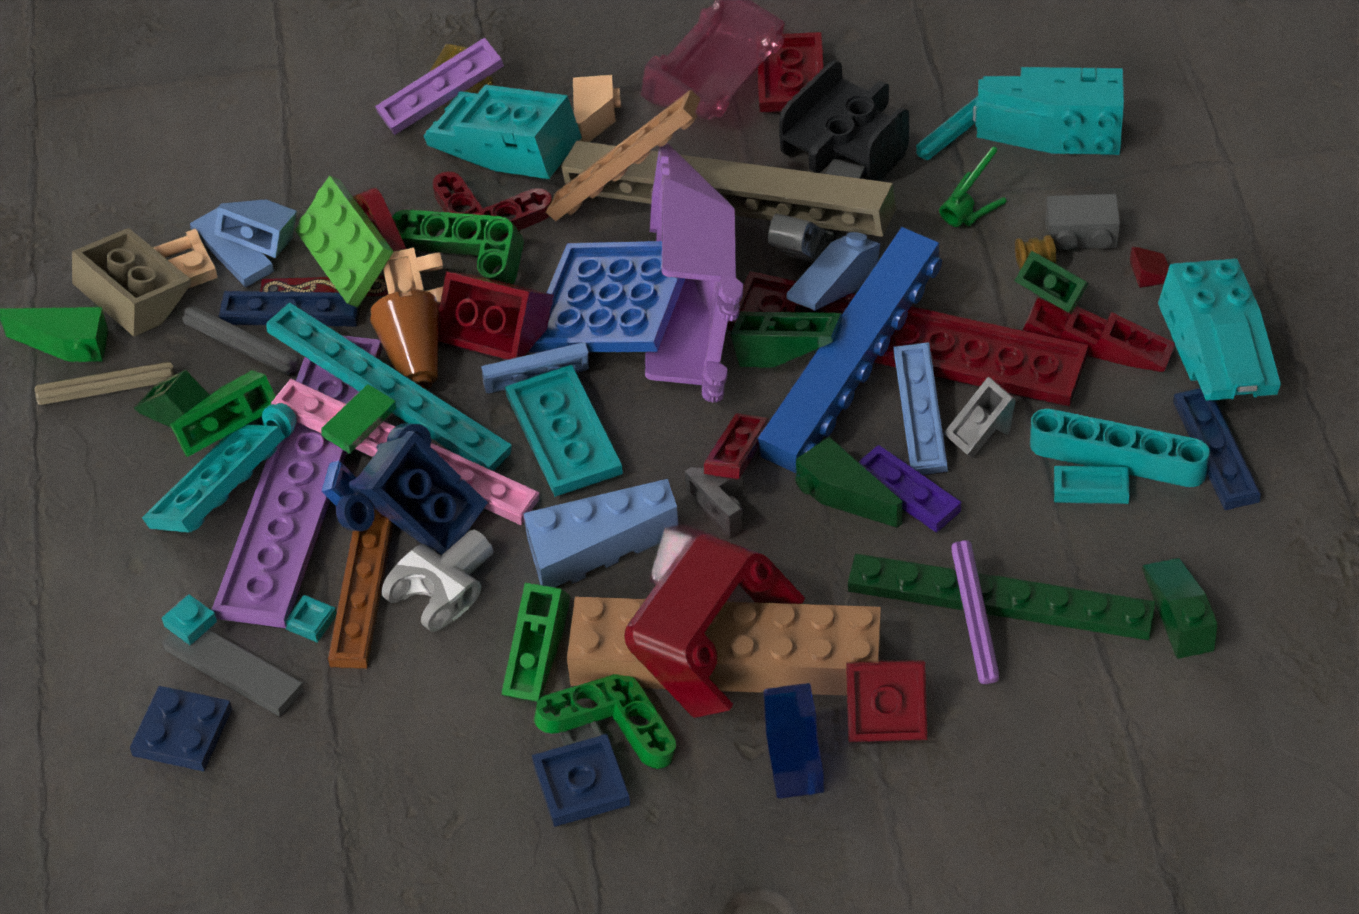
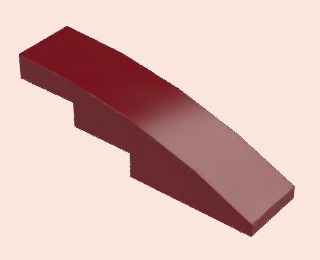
M1041 298L1036 299L1023 327V330L1026 332L1088 345L1087 356L1158 372H1164L1175 346L1173 341L1111 312L1107 320L1076 306L1072 314Z

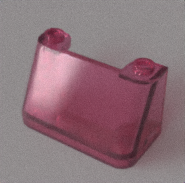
M714 0L713 6H709L708 9L703 8L700 12L699 22L668 56L662 54L659 58L654 55L645 65L641 97L652 104L667 108L688 91L692 90L701 99L695 112L697 116L708 120L713 119L715 116L720 118L728 108L729 100L771 52L776 54L785 40V37L782 36L785 22L751 0Z

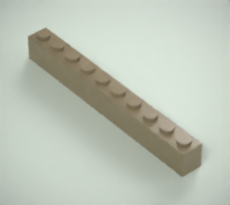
M576 141L561 166L565 184L569 183L616 146ZM650 151L643 162L638 165L635 163L631 164L619 180L607 182L597 196L651 204L658 152ZM680 155L735 208V216L771 221L775 214H782L811 221L820 228L859 232L883 237L896 211L893 183Z

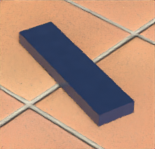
M224 291L219 313L220 319L232 325H266L272 317L290 302L326 326L357 327L361 303L359 307L349 305L340 293Z
M1201 388L1174 394L1173 403L1189 437L1203 441L1209 448L1207 475L1224 510L1259 503L1261 493L1216 401H1206Z

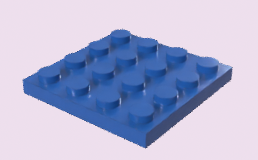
M662 241L567 243L547 290V293L554 295L547 330L529 350L530 353L544 352L582 342L586 343L588 352H658L685 282V278L667 277L662 274Z

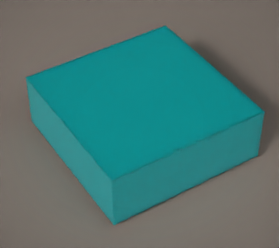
M303 595L288 615L285 629L318 643L336 618V608Z

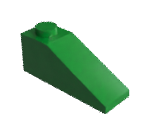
M102 307L0 308V321L6 337L68 362L103 361L109 329Z
M251 370L220 387L170 424L185 456L189 457L260 418L263 410L271 405L276 396L266 375Z
M525 582L501 695L538 702L542 697L563 635L571 598L564 590Z

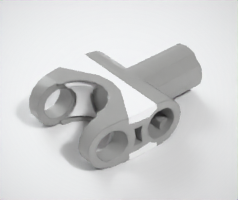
M470 530L442 556L427 545L420 544L403 557L388 574L382 586V596L390 603H397L402 599L406 600L418 594L431 597L430 603L422 613L421 624L432 632L439 631L459 618L479 597L481 584L470 574L493 555V548L486 537L477 530Z

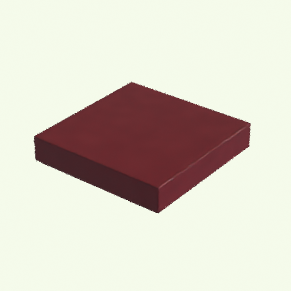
M925 660L846 662L849 742L927 740Z

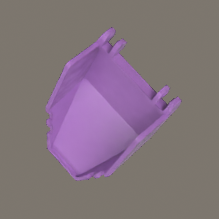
M666 143L663 147H659L651 197L650 232L656 233V241H662V274L667 277L685 278V282L658 352H645V377L654 381L702 385L703 398L708 400V402L717 403L723 400L724 383L727 380V368L720 363L727 322H732V320L738 318L740 311L739 302H741L743 295V284L736 279L735 208Z

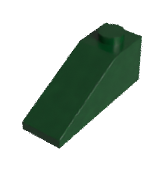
M740 311L730 334L740 367L773 368L832 343L842 316L841 313Z
M830 437L796 459L795 481L797 486L804 494H810L820 504L895 528L902 525V500Z
M1180 558L1143 565V573L1176 658L1180 659L1214 652L1217 621L1205 592Z

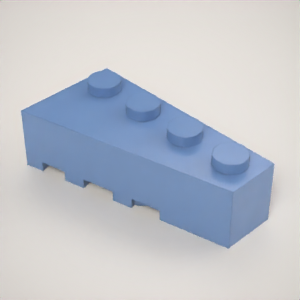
M668 479L523 513L527 540L540 585L554 588L569 580L572 584L586 578V572L602 565L608 568L618 563L619 558L629 552L640 553L679 534L677 505Z

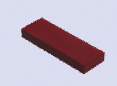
M736 413L705 460L704 474L740 479L758 450V437L770 419Z

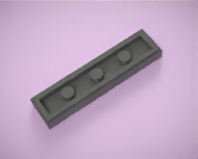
M209 629L191 645L172 632L162 642L164 650L279 717L304 692L302 682Z

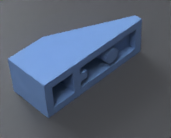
M850 232L846 236L831 242L787 292L786 299L817 310L859 290L878 263L880 243L867 239L865 234L859 232Z

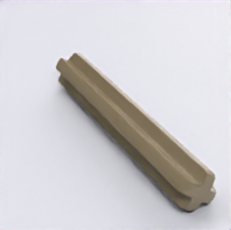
M167 361L43 383L35 386V397L39 405H46L147 387L175 375L172 362Z

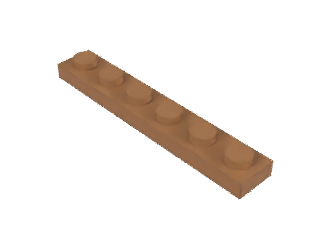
M692 90L688 91L554 194L546 213L555 221L566 213L568 215L575 213L582 205L583 200L587 197L595 198L603 190L607 182L610 180L616 182L625 174L631 164L635 163L638 165L643 162L652 148L656 145L663 147L679 128L687 129L697 118L695 112L701 99Z

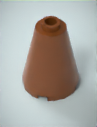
M418 289L411 290L412 295L400 297L399 292L391 293L379 299L371 307L370 322L395 370L427 390L438 379L439 305L436 296L428 291Z

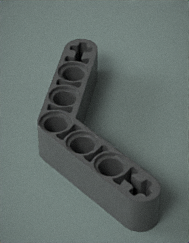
M838 159L832 160L826 172L829 175L867 180L866 166ZM775 214L769 226L768 243L793 259L814 263L831 242L842 237L844 231L820 228L811 221Z

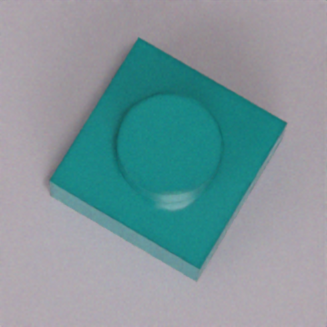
M190 594L162 617L164 627L189 645L193 644L217 622L215 613Z

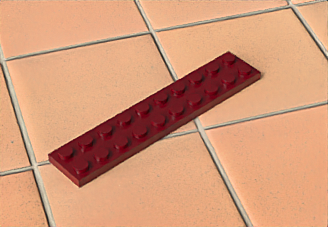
M749 271L743 285V295L741 302H739V310L747 312L841 313L842 315L856 294L850 293L817 310H813L786 299L787 292L797 281ZM911 306L903 327L900 330L896 329L890 337V343L885 354L877 356L873 363L896 367L894 347L929 342L933 372L936 377L981 386L986 378L990 377L1008 393L1070 407L1088 355V345ZM736 320L727 322L728 330L732 331Z

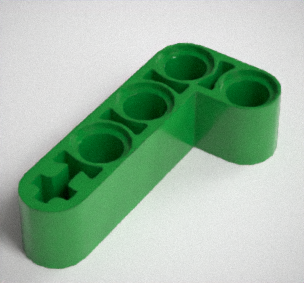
M407 209L400 210L392 216L406 249L414 248L415 251L478 256L477 269L484 278L514 284L518 275L524 239L518 229L507 218ZM445 228L444 232L436 237L437 233ZM473 231H477L472 238L467 239ZM509 233L505 240L499 242L504 234ZM502 265L501 269L497 273L492 274L493 270L497 266Z

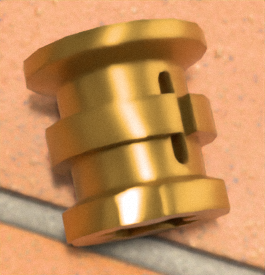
M1051 235L1044 236L1043 240H1038L1037 237L1029 238L1028 242L1025 243L1021 238L1015 240V255L1020 270L1031 251L1056 264V249Z

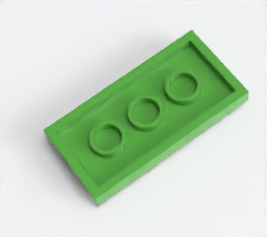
M329 176L324 185L318 190L314 201L307 212L300 218L295 229L346 303L355 307H359L394 252L341 180Z

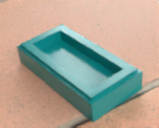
M1054 466V502L1129 504L1128 467Z

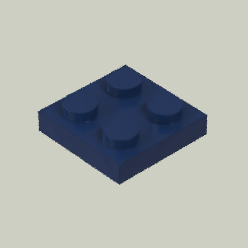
M158 686L131 743L130 750L132 756L205 771L232 711L230 700Z
M607 734L531 755L554 827L630 805L629 794Z

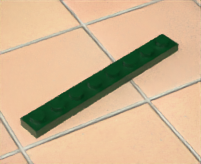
M855 553L848 579V592L964 611L955 569ZM978 573L985 610L988 615L1149 641L1155 601Z

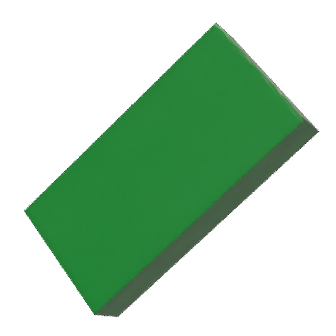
M367 384L321 428L322 437L350 454L396 409V401Z

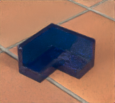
M805 683L764 689L765 733L777 798L824 793L823 767L817 740L816 711L811 684Z

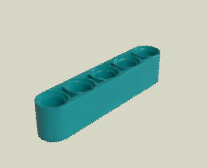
M1054 409L1038 410L1031 417L1030 448L1036 455L1084 466L1128 467L1129 475L1185 487L1199 486L1206 479L1209 448L1207 444L1199 439Z

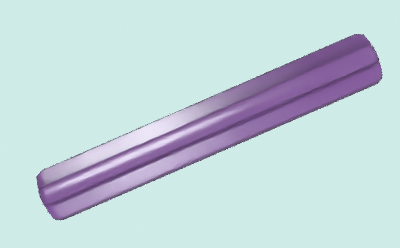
M968 540L955 542L951 546L978 680L981 684L995 683L999 680V671L972 544Z

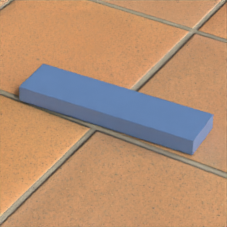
M929 342L894 347L910 467L922 475L948 472Z

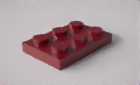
M821 32L757 35L759 112L782 111L787 102L798 94L815 75L820 73L823 69Z

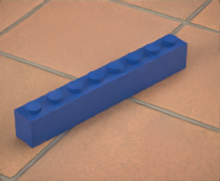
M901 227L841 315L842 320L833 342L818 349L758 437L762 458L796 473V459L819 444L824 436L828 437L832 433L836 425L837 416L842 409L846 410L850 406L854 398L855 389L860 382H866L877 356L885 354L890 343V337L896 329L900 330L907 319L908 310L913 303L917 304L921 300L925 285L930 277L935 278L939 273L942 259L939 255L938 242Z

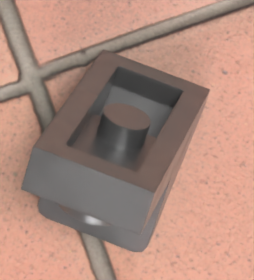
M987 377L943 434L963 452L974 458L995 430L1006 435L1009 434L1016 399L992 378Z
M690 467L685 470L687 495L730 539L741 533V515L743 510L737 499L743 495V477L733 479L704 474V468Z

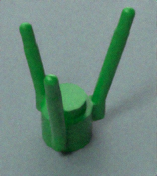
M996 147L990 149L972 173L967 172L951 196L939 208L941 217L949 225L959 227L964 222L970 227L978 218L1007 202V199L1002 197L973 212L975 202L967 193L997 153L998 149Z

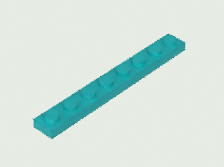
M290 302L266 323L269 334L360 392L369 384L395 400L396 409L392 412L394 415L408 424L423 425L430 432L431 439L451 452L492 471L511 454L512 445Z

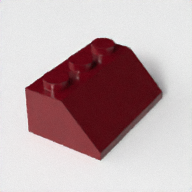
M446 271L439 306V342L507 360L525 356L547 330L554 295L472 274Z

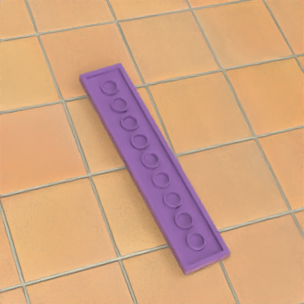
M343 336L377 359H380L383 350L380 340ZM304 357L296 379L297 382L345 404L359 393L353 387ZM297 422L293 433L284 438L276 446V452L266 460L212 607L216 619L286 628V619L293 609L330 500L321 492L329 463L338 460L343 463L347 454L346 451L322 437V433Z

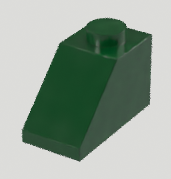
M1034 251L1030 252L1014 280L1016 283L1070 314L1074 311L1089 285L1087 281Z
M184 370L155 384L134 409L139 414L171 428L170 424L206 399L210 394L187 370Z

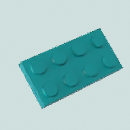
M572 364L505 386L506 396L554 497L623 474L622 464Z
M245 425L225 436L142 519L149 529L192 532L198 529L204 523V517L213 508L225 503L229 498V493L238 484L248 480L253 474L252 470L261 461L270 458L276 452V446L285 438L284 434L278 426Z

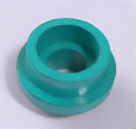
M277 403L276 405H269L262 412L264 426H278L285 438L293 433L297 418L289 406Z

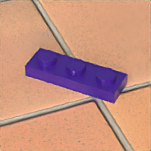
M880 445L876 446L859 461L865 469L902 500L903 510L937 533L961 512V501Z

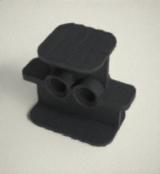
M832 60L798 94L793 96L782 109L779 119L780 150L785 155H791L797 148L808 152L809 169L815 173H821L833 159L850 158L866 166L867 180L880 181L905 156L909 145V111L905 108H899L892 116L883 113L882 111L889 103V84L878 81L868 91L843 79L842 64Z

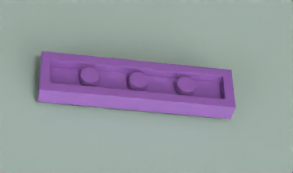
M484 37L376 105V110L392 133L396 135L456 97L459 91L464 92L504 66L502 59Z

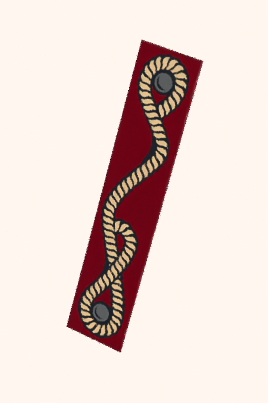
M384 275L377 277L366 296L389 295ZM328 277L262 279L260 292L339 293Z

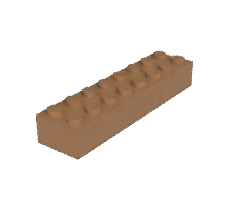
M575 597L567 655L571 686L581 685L618 674L634 677L641 688L665 689L629 651L624 639L626 626L646 599ZM726 602L704 633L714 644L718 654L717 665L709 679L720 691L847 696L846 662L880 661L881 607Z

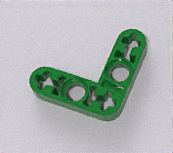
M613 674L545 695L538 700L536 705L535 725L541 731L550 734L561 733L613 716L639 759L650 768L659 769L670 765L676 747L673 735L639 683L631 676ZM587 698L593 700L597 706L594 708H584L577 701ZM636 715L642 716L648 720L649 724L643 726L635 725L629 718Z

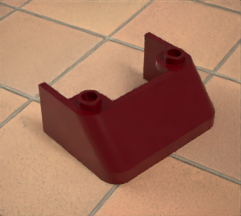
M709 534L693 537L686 542L630 620L624 633L625 643L629 651L693 718L730 711L734 705L709 679L717 665L718 654L714 644L704 633L738 584L755 603L802 604L806 599L767 556Z

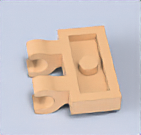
M414 248L393 252L383 268L388 294L399 292L400 297L412 295L411 290L418 289L424 291L420 273L443 269L440 252L417 258ZM443 287L427 290L436 296L438 305H440Z

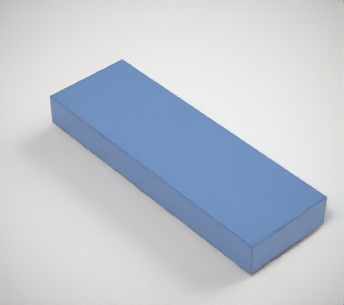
M218 208L190 223L191 230H197L201 242L245 288L274 272L273 264L263 253L214 235Z
M582 342L481 366L485 391L489 394L505 390V386L571 364L576 373L589 369L586 343Z

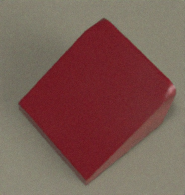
M1131 247L1130 265L1139 288L1164 284L1169 269L1165 255L1140 247Z

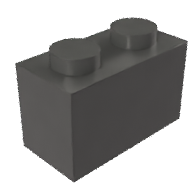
M1116 194L1047 196L1046 231L1047 235H1051L1056 250L1118 248L1120 222Z

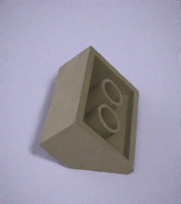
M130 228L72 251V284L96 305L102 307L103 311L134 337L162 325L191 285L189 277Z

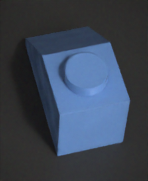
M267 199L222 203L217 209L214 235L276 258L293 238L297 211Z

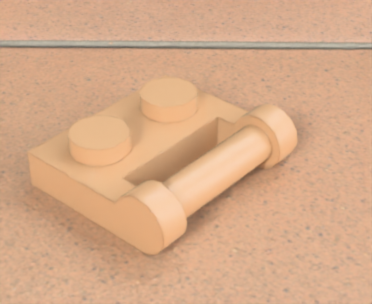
M196 229L187 231L184 237L154 247L164 258L190 248L192 249L191 252L168 260L191 279L189 288L218 278L216 269Z

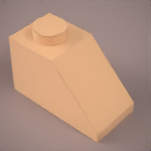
M612 75L573 78L574 116L582 136L580 141L590 142L615 122V108H621L620 88H613Z

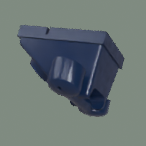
M401 424L391 430L387 437V442L376 446L378 449L376 454L361 474L349 482L350 488L356 494L345 495L339 500L336 507V515L339 523L345 529L364 531L372 525L374 510H376L415 540L427 545L442 556L467 533L488 502L464 479H460L461 476L431 448V434L426 427L421 424Z

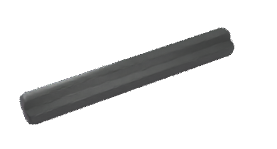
M196 306L185 309V315L182 320L186 325L285 375L296 371L298 364L296 356Z

